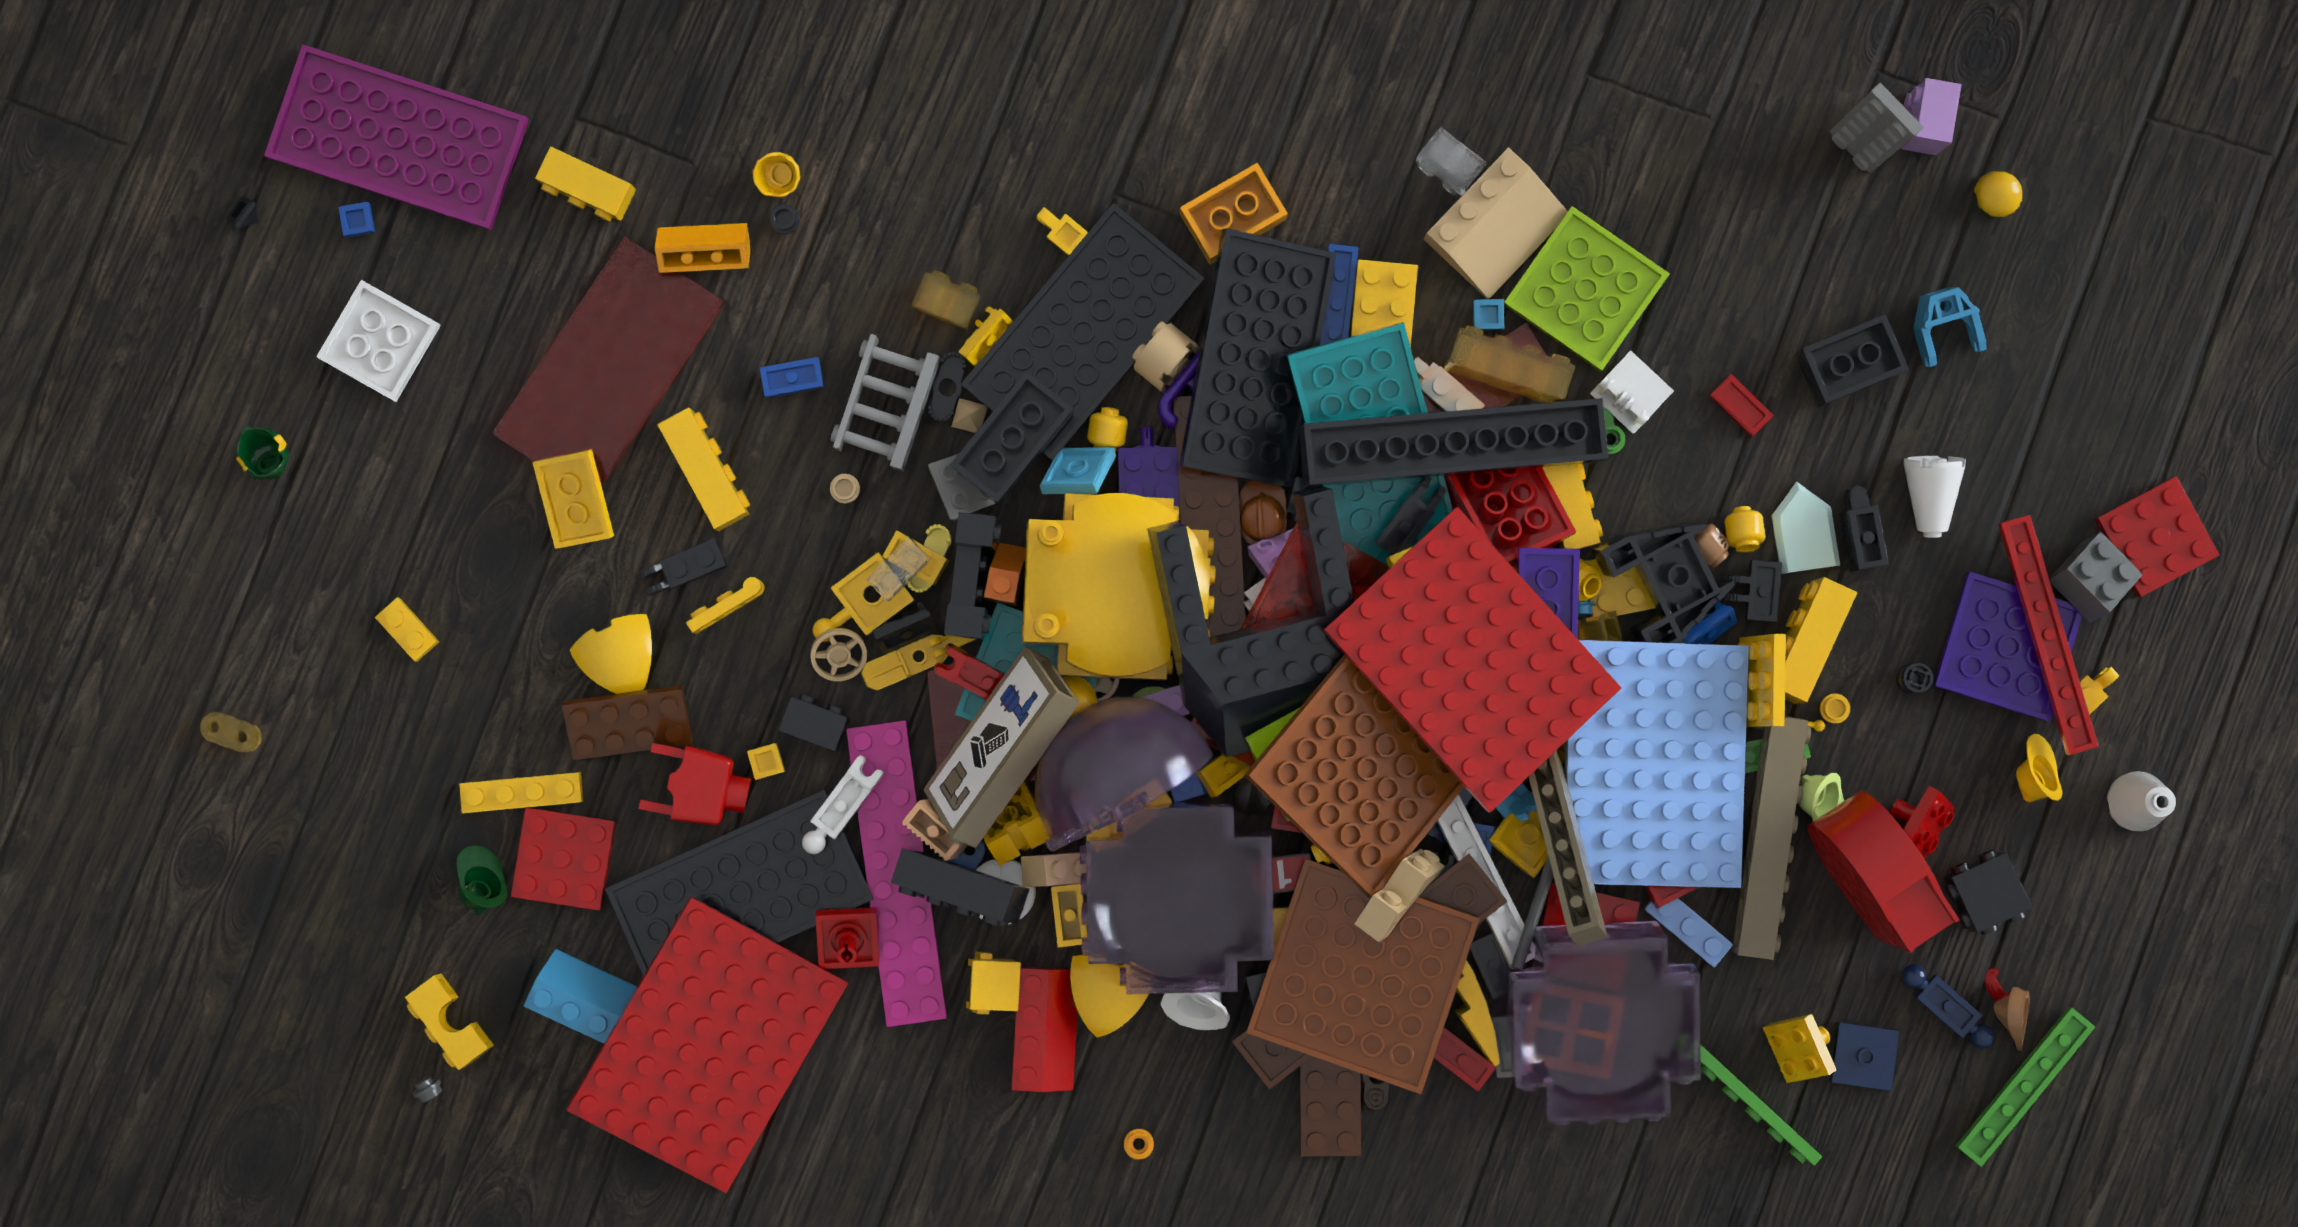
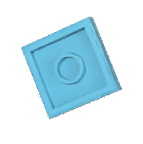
M1063 448L1053 459L1040 484L1042 494H1097L1116 457L1114 448Z

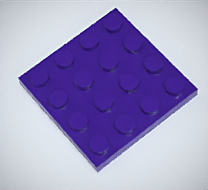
M1967 572L1932 686L2050 722L2053 708L2017 587L1980 574ZM2055 598L2070 651H2072L2082 614L2071 603Z

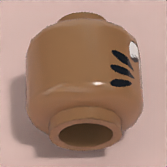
M1706 524L1707 528L1694 534L1693 537L1707 565L1710 568H1714L1728 556L1729 542L1714 524Z

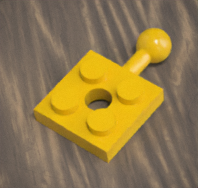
M878 552L831 587L845 608L831 617V619L822 618L817 620L813 626V634L817 638L828 629L838 628L847 620L853 618L864 634L868 636L873 632L872 630L882 626L915 600ZM870 586H877L881 591V597L875 603L868 602L864 596L865 590ZM828 637L822 642H828L830 641V638Z

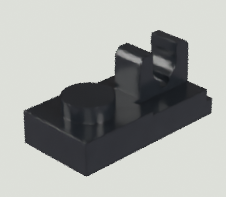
M922 602L917 603L918 612L909 615L905 608L901 612L903 615L902 619L899 618L895 621L887 622L881 627L872 630L884 655L939 631L930 612H927Z

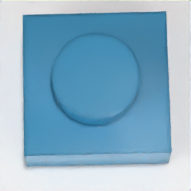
M1504 299L1473 300V331L1504 330Z

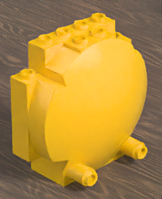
M1065 493L1063 520H1028L1026 530L1022 644L1058 646L1057 671L1061 676L1167 680V674H1172L1173 656H1170L1172 646L1147 528L1175 521L1178 522L1179 506H1174V498L1142 497L1127 493L1101 495ZM1186 526L1205 620H1207L1208 616L1214 612V596H1209V586L1215 583L1216 569L1215 566L1210 565L1211 558H1208V556H1213L1214 538H1209V530H1192ZM1207 628L1210 637V628Z

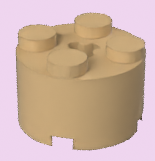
M1162 321L1151 334L1153 338L1147 345L1141 344L1134 352L1132 358L1136 361L1134 370L1164 393L1166 391L1165 385L1170 386L1191 361L1189 357L1192 352L1196 354L1200 350V346L1172 323L1166 324Z

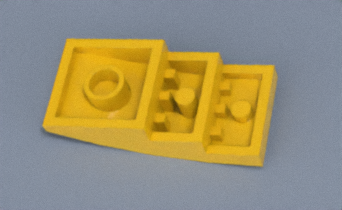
M1466 960L1456 989L1464 1005L1456 1009L1455 1012L1486 1059L1493 1066H1497L1500 1064L1493 1023L1484 995L1472 968Z

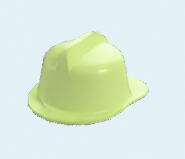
M1830 773L1827 776L1804 775L1801 777L1802 799L1799 806L1812 817L1813 822L1844 802L1841 780L1837 773Z

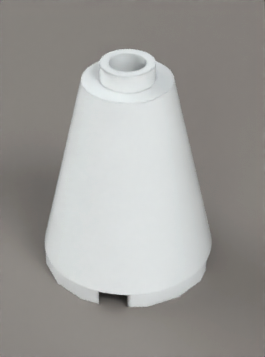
M1939 456L1904 458V468L1917 530L1923 532L1924 537H1942V532L1948 531L1965 470L1966 459L1948 456V461L1945 458H1939Z
M2141 771L2130 772L2118 777L2112 783L2107 794L2111 817L2119 826L2131 831L2152 829L2171 814L2176 805V799L2171 790L2155 776Z

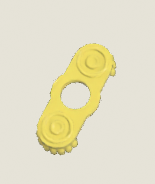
M934 524L933 527L930 526L926 530L928 536L924 546L945 557L951 543V535L945 526ZM912 573L907 575L906 582L912 591L923 593L932 587L931 584Z

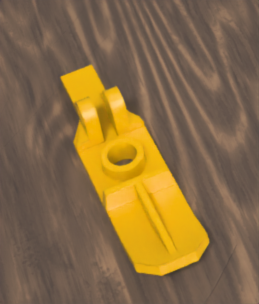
M932 634L865 663L861 675L868 688L878 691L934 667L938 662H945L949 656L946 649L948 643L961 647L977 639ZM916 651L924 653V659L921 662H916L913 658Z

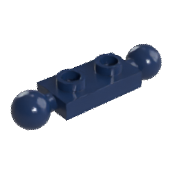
M1917 964L1908 965L1903 969L1902 980L1904 984L1910 988L1920 989L1914 998L1955 1034L1964 1038L1969 1032L1971 1042L1976 1047L1982 1049L1988 1048L1994 1043L1995 1033L1993 1029L1988 1025H1978L1976 1023L1983 1015L1937 975H1933L1927 980L1925 970Z

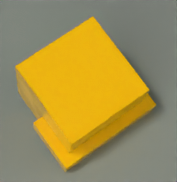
M975 951V959H968V965L971 966L970 1002H966V1008L976 1014H989L990 1010L1018 1011L1021 962L1013 959L992 958V953Z

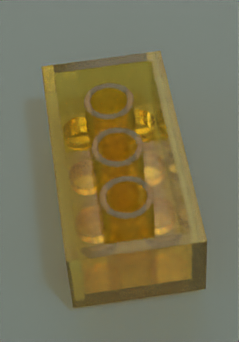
M1466 326L1465 329L1460 327L1454 335L1443 368L1444 370L1542 403L1563 402L1565 400L1576 365L1569 363V358L1558 354H1552V357L1540 354L1541 349L1524 344L1523 348L1512 345V340L1507 337L1495 335L1494 338L1483 335V330L1473 326Z

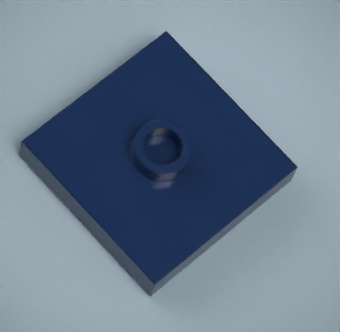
M1837 1022L1832 1059L1836 1071L1830 1074V1082L1892 1091L1899 1031Z

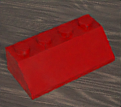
M1020 966L1018 1011H1016L1012 1090L1033 1092L1073 1091L1078 1010L1072 994L1071 969Z

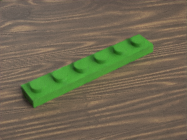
M2068 1007L1955 1146L1978 1166L1982 1167L2090 1035L2095 1026L2074 1008Z
M1682 1030L1674 1038L1680 1044L1677 1050L1688 1060L1691 1061L1695 1058L1703 1065L1699 1070L1711 1081L1717 1078L1723 1083L1725 1087L1722 1091L1734 1102L1740 1099L1748 1106L1744 1111L1757 1123L1762 1119L1770 1127L1767 1132L1777 1142L1781 1143L1785 1140L1792 1147L1789 1151L1792 1156L1802 1164L1805 1161L1814 1166L1817 1164L1822 1156L1691 1035Z

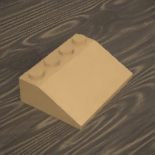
M1508 147L1426 233L1423 240L1486 299H1490L1551 235L1568 211L1535 172Z

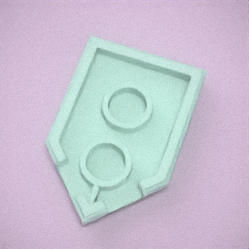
M1795 482L1787 496L1771 515L1778 562L1782 563L1781 574L1840 566L1831 506L1801 484Z

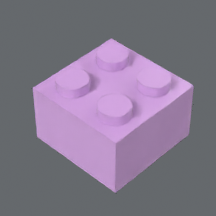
M1925 78L1918 86L1914 87L1911 93H1907L1904 107L1924 128L1902 146L1901 149L1937 155L1952 143L1962 84Z

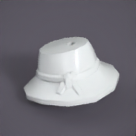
M1193 976L1188 978L1182 987L1176 986L1167 990L1160 1003L1169 1018L1179 1025L1197 1030L1223 1029L1228 1026L1230 1015L1221 1002L1222 991L1220 985L1213 979L1204 976Z

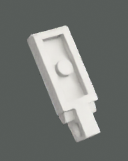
M1419 357L1414 360L1422 392L1444 412L1482 409L1485 406L1441 366L1434 362L1428 366Z

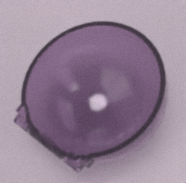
M1127 696L1104 699L1089 704L1073 713L1041 756L1037 766L1035 800L1041 824L1048 836V839H1046L1048 849L1055 851L1070 844L1072 841H1076L1118 821L1120 818L1122 819L1139 811L1193 775L1213 756V752L1199 730L1187 718L1169 706L1140 697Z

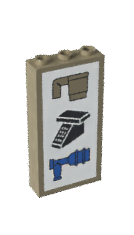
M1026 646L923 789L930 800V805L939 815L938 820L949 832L948 837L958 845L965 843L974 848L977 847L1079 705V701L1049 658Z

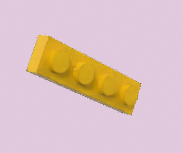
M581 772L459 783L462 813L583 802Z

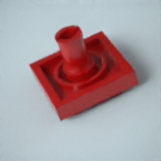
M1929 786L1917 807L1908 804L1902 799H1898L1892 806L1891 815L1907 822L1903 830L1912 840L1923 858L1926 859L1928 854L1934 852L1937 848L1939 835L1944 827H1948L1952 822L1955 807L1939 790Z
M876 907L816 910L818 965L820 968L835 969L879 966Z

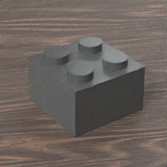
M2100 531L2080 543L2049 580L2091 623L2110 613L2143 574Z

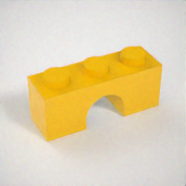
M442 974L432 976L405 997L409 1002L407 1004L409 1012L416 1019L420 1018L427 1027L425 1028V1033L433 1043H439L445 1051L442 1055L451 1067L454 1068L456 1066L458 1070L463 1069L494 1046L477 1022L469 1024L462 1030L454 1029L448 1024L446 1010L459 997Z

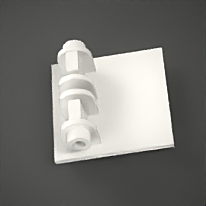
M1630 350L1590 394L1595 399L1603 398V407L1608 409L1618 421L1634 434L1674 390Z

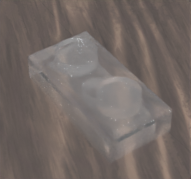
M908 537L866 580L886 601L890 602L931 558Z

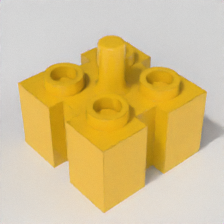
M1024 781L983 837L999 866L1020 856V849L1022 851H1026L1030 847L1033 849L1053 838L1033 795Z

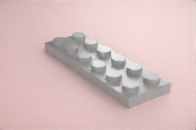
M1879 83L1829 132L1833 135L1832 140L1841 149L1846 148L1853 156V162L1858 168L1872 173L1924 127Z

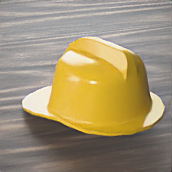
M2032 734L2028 737L2026 743L2027 759L2016 770V778L2023 799L2026 802H2033L2049 797L2052 800L2058 801L2062 798V788L2058 778L2054 753L2045 738L2039 734Z

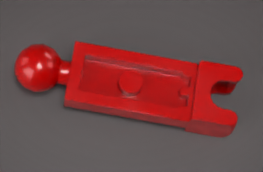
M948 643L946 645L947 654L954 658V662L950 665L938 662L934 666V672L987 700L1005 673L967 654V651L956 645Z

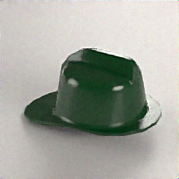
M474 845L463 849L456 859V870L459 880L458 896L461 902L466 907L474 910L476 915L481 914L484 910L503 904L507 897V887L502 866L497 856L482 846Z

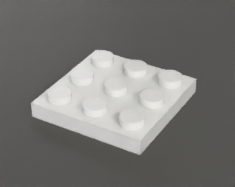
M361 280L316 357L397 402L441 325Z

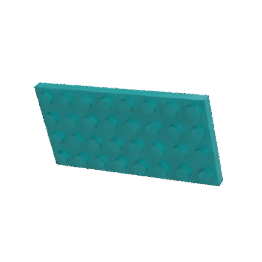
M1403 322L1287 355L1305 424L1427 413ZM1444 476L1430 477L1432 480L1429 487L1419 498V500L1427 504L1436 488L1443 486L1447 490L1434 509L1435 513L1409 548L1418 543L1453 510ZM1421 478L1324 486L1333 491L1351 585L1380 578L1389 569L1386 559L1392 556V554L1374 541L1409 493L1412 494L1413 489Z

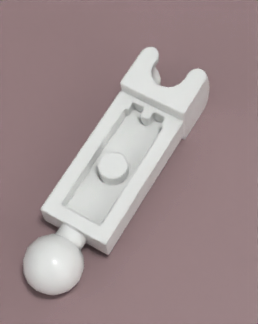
M859 755L847 770V773L810 821L817 826V829L807 832L802 839L803 849L807 853L818 854L823 851L826 845L825 837L827 834L836 839L884 776L885 772L883 770H876L871 776H865L862 772V767L866 762V758L863 755Z

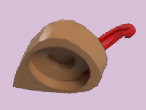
M1990 968L1985 975V984L1990 996L1996 1000L1994 1004L1995 1014L2010 1032L2017 1050L2022 1051L2030 1005L2029 991L2013 987L2010 993L2004 992L1996 979L1999 974L1998 969Z

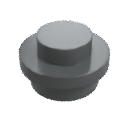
M427 1076L419 1080L414 1085L416 1089L412 1092L414 1098H418L421 1103H424L437 1096L442 1091L439 1077L432 1079L431 1076Z

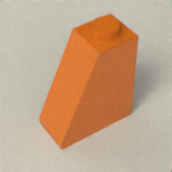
M999 543L989 569L984 598L987 601L1018 607L1025 572V547Z

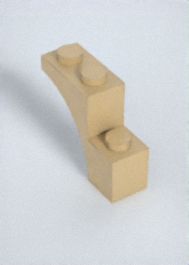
M1419 849L1403 859L1385 887L1372 896L1355 922V925L1378 942L1388 937L1413 902L1445 868L1439 862V857L1429 850Z

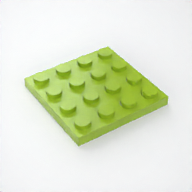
M1572 206L1505 300L1504 305L1601 372L1670 273Z

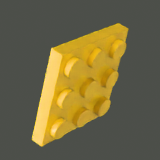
M1786 634L1741 637L1737 646H1749L1746 727L1784 726Z

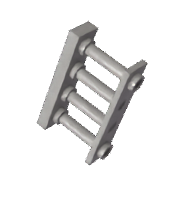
M870 334L869 340H863L859 351V357H862V361L841 424L835 425L831 441L834 442L833 448L842 452L844 444L848 443L888 456L887 460L891 461L890 466L892 469L904 472L940 364V357L927 352L925 359L920 358V360H916L877 347L878 337ZM873 358L916 372L915 375L919 376L916 387L911 386L909 389L869 376L868 372ZM865 386L905 399L906 403L910 404L907 415L902 414L899 417L859 404L863 387ZM854 414L897 428V432H900L897 444L892 443L889 445L849 432Z

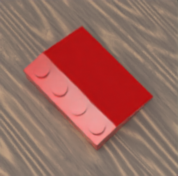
M1542 467L1444 476L1453 509L1458 507L1513 568L1517 567V548H1551L1576 534L1571 520Z

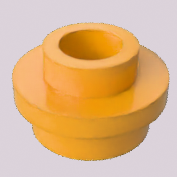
M1134 1129L1126 1135L1124 1149L1130 1157L1144 1159L1153 1151L1154 1140L1148 1131ZM1137 1138H1141L1145 1142L1144 1147L1141 1149H1136L1133 1146V1142Z

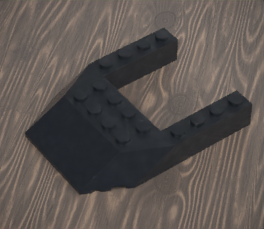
M1317 486L1292 492L1315 610L1213 637L1208 635L1186 525L1175 521L1147 528L1183 704L1225 757L1251 751L1245 737L1300 708L1344 655L1323 631L1354 602L1333 491L1330 488Z

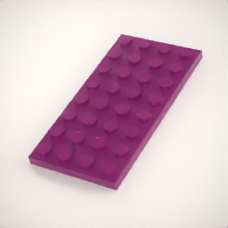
M302 44L264 156L274 161L492 230L529 118Z

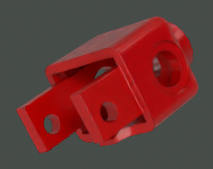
M652 743L651 752L682 758L683 761L680 768L669 776L667 789L672 793L673 805L641 799L638 809L671 815L670 820L706 825H718L723 819L725 810L744 814L751 778L732 775L734 760L731 757L689 745L682 749Z

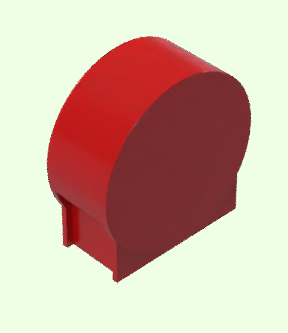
M1857 792L1808 825V834L1823 865L1845 898L1864 920L1876 940L1911 953L1916 947L1953 922L1959 921L1917 847L1893 816L1867 792Z

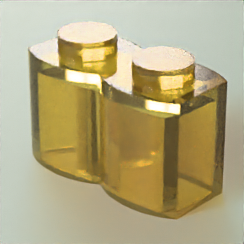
M936 270L932 274L925 272L911 304L912 308L967 331L981 300V295L976 293L977 288L965 282H961L960 286L949 282L950 277Z

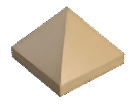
M959 398L951 427L976 433L984 423L988 408L983 404Z

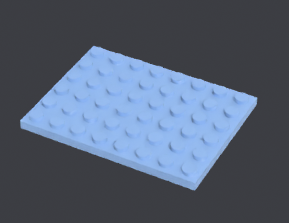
M1579 640L1621 686V689L1565 741L1564 771L1593 883L1604 885L1741 888L1749 646Z

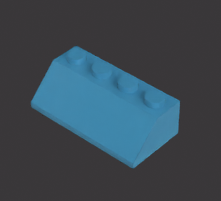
M555 949L536 978L524 1007L605 1043L637 986Z

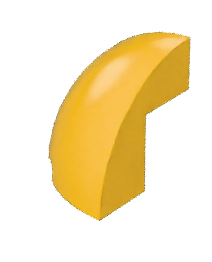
M647 614L614 618L611 620L610 627L600 632L591 629L582 635L570 649L571 655L579 668L594 682L616 694L644 690L649 676L652 655L651 630Z
M1101 955L1072 956L1070 971L1072 994L1084 1024L1096 1037L1110 1034L1123 1026L1145 1002L1154 983L1155 975L1127 961L1122 965L1109 963L1106 957Z

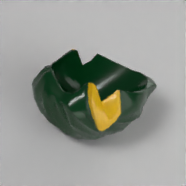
M243 427L236 445V460L242 466L243 471H247L254 479L271 480L279 477L285 470L290 453L282 436L270 428Z

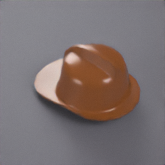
M1252 480L1245 484L1240 492L1239 509L1241 534L1246 542L1253 545L1263 539H1270L1285 533L1287 514L1286 497L1283 488Z

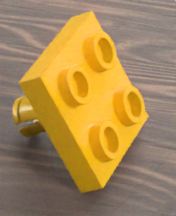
M1812 1014L1770 1023L1763 1027L1787 1083L1826 1076L1836 1071V1067L1826 1047V1044L1830 1041L1829 1032L1822 1026L1817 1027Z

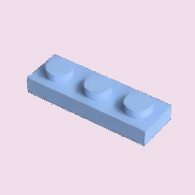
M1679 898L1657 909L1652 900H1650L1643 908L1714 968L1733 946L1729 940Z

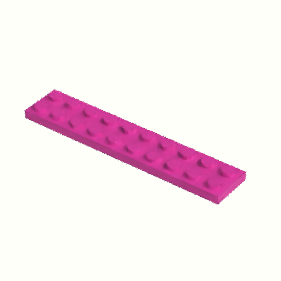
M907 721L848 728L846 732L851 765L859 755H863L866 758V762L862 767V772L865 776H871L876 770H883L885 772L857 812L867 884L874 898L870 901V907H876L879 973L887 1027L947 1019L932 903L926 901V895L924 898L900 893L898 892L900 886L891 883L902 848L924 852L921 837H916V833H912V829H907V825H903V820L918 802Z

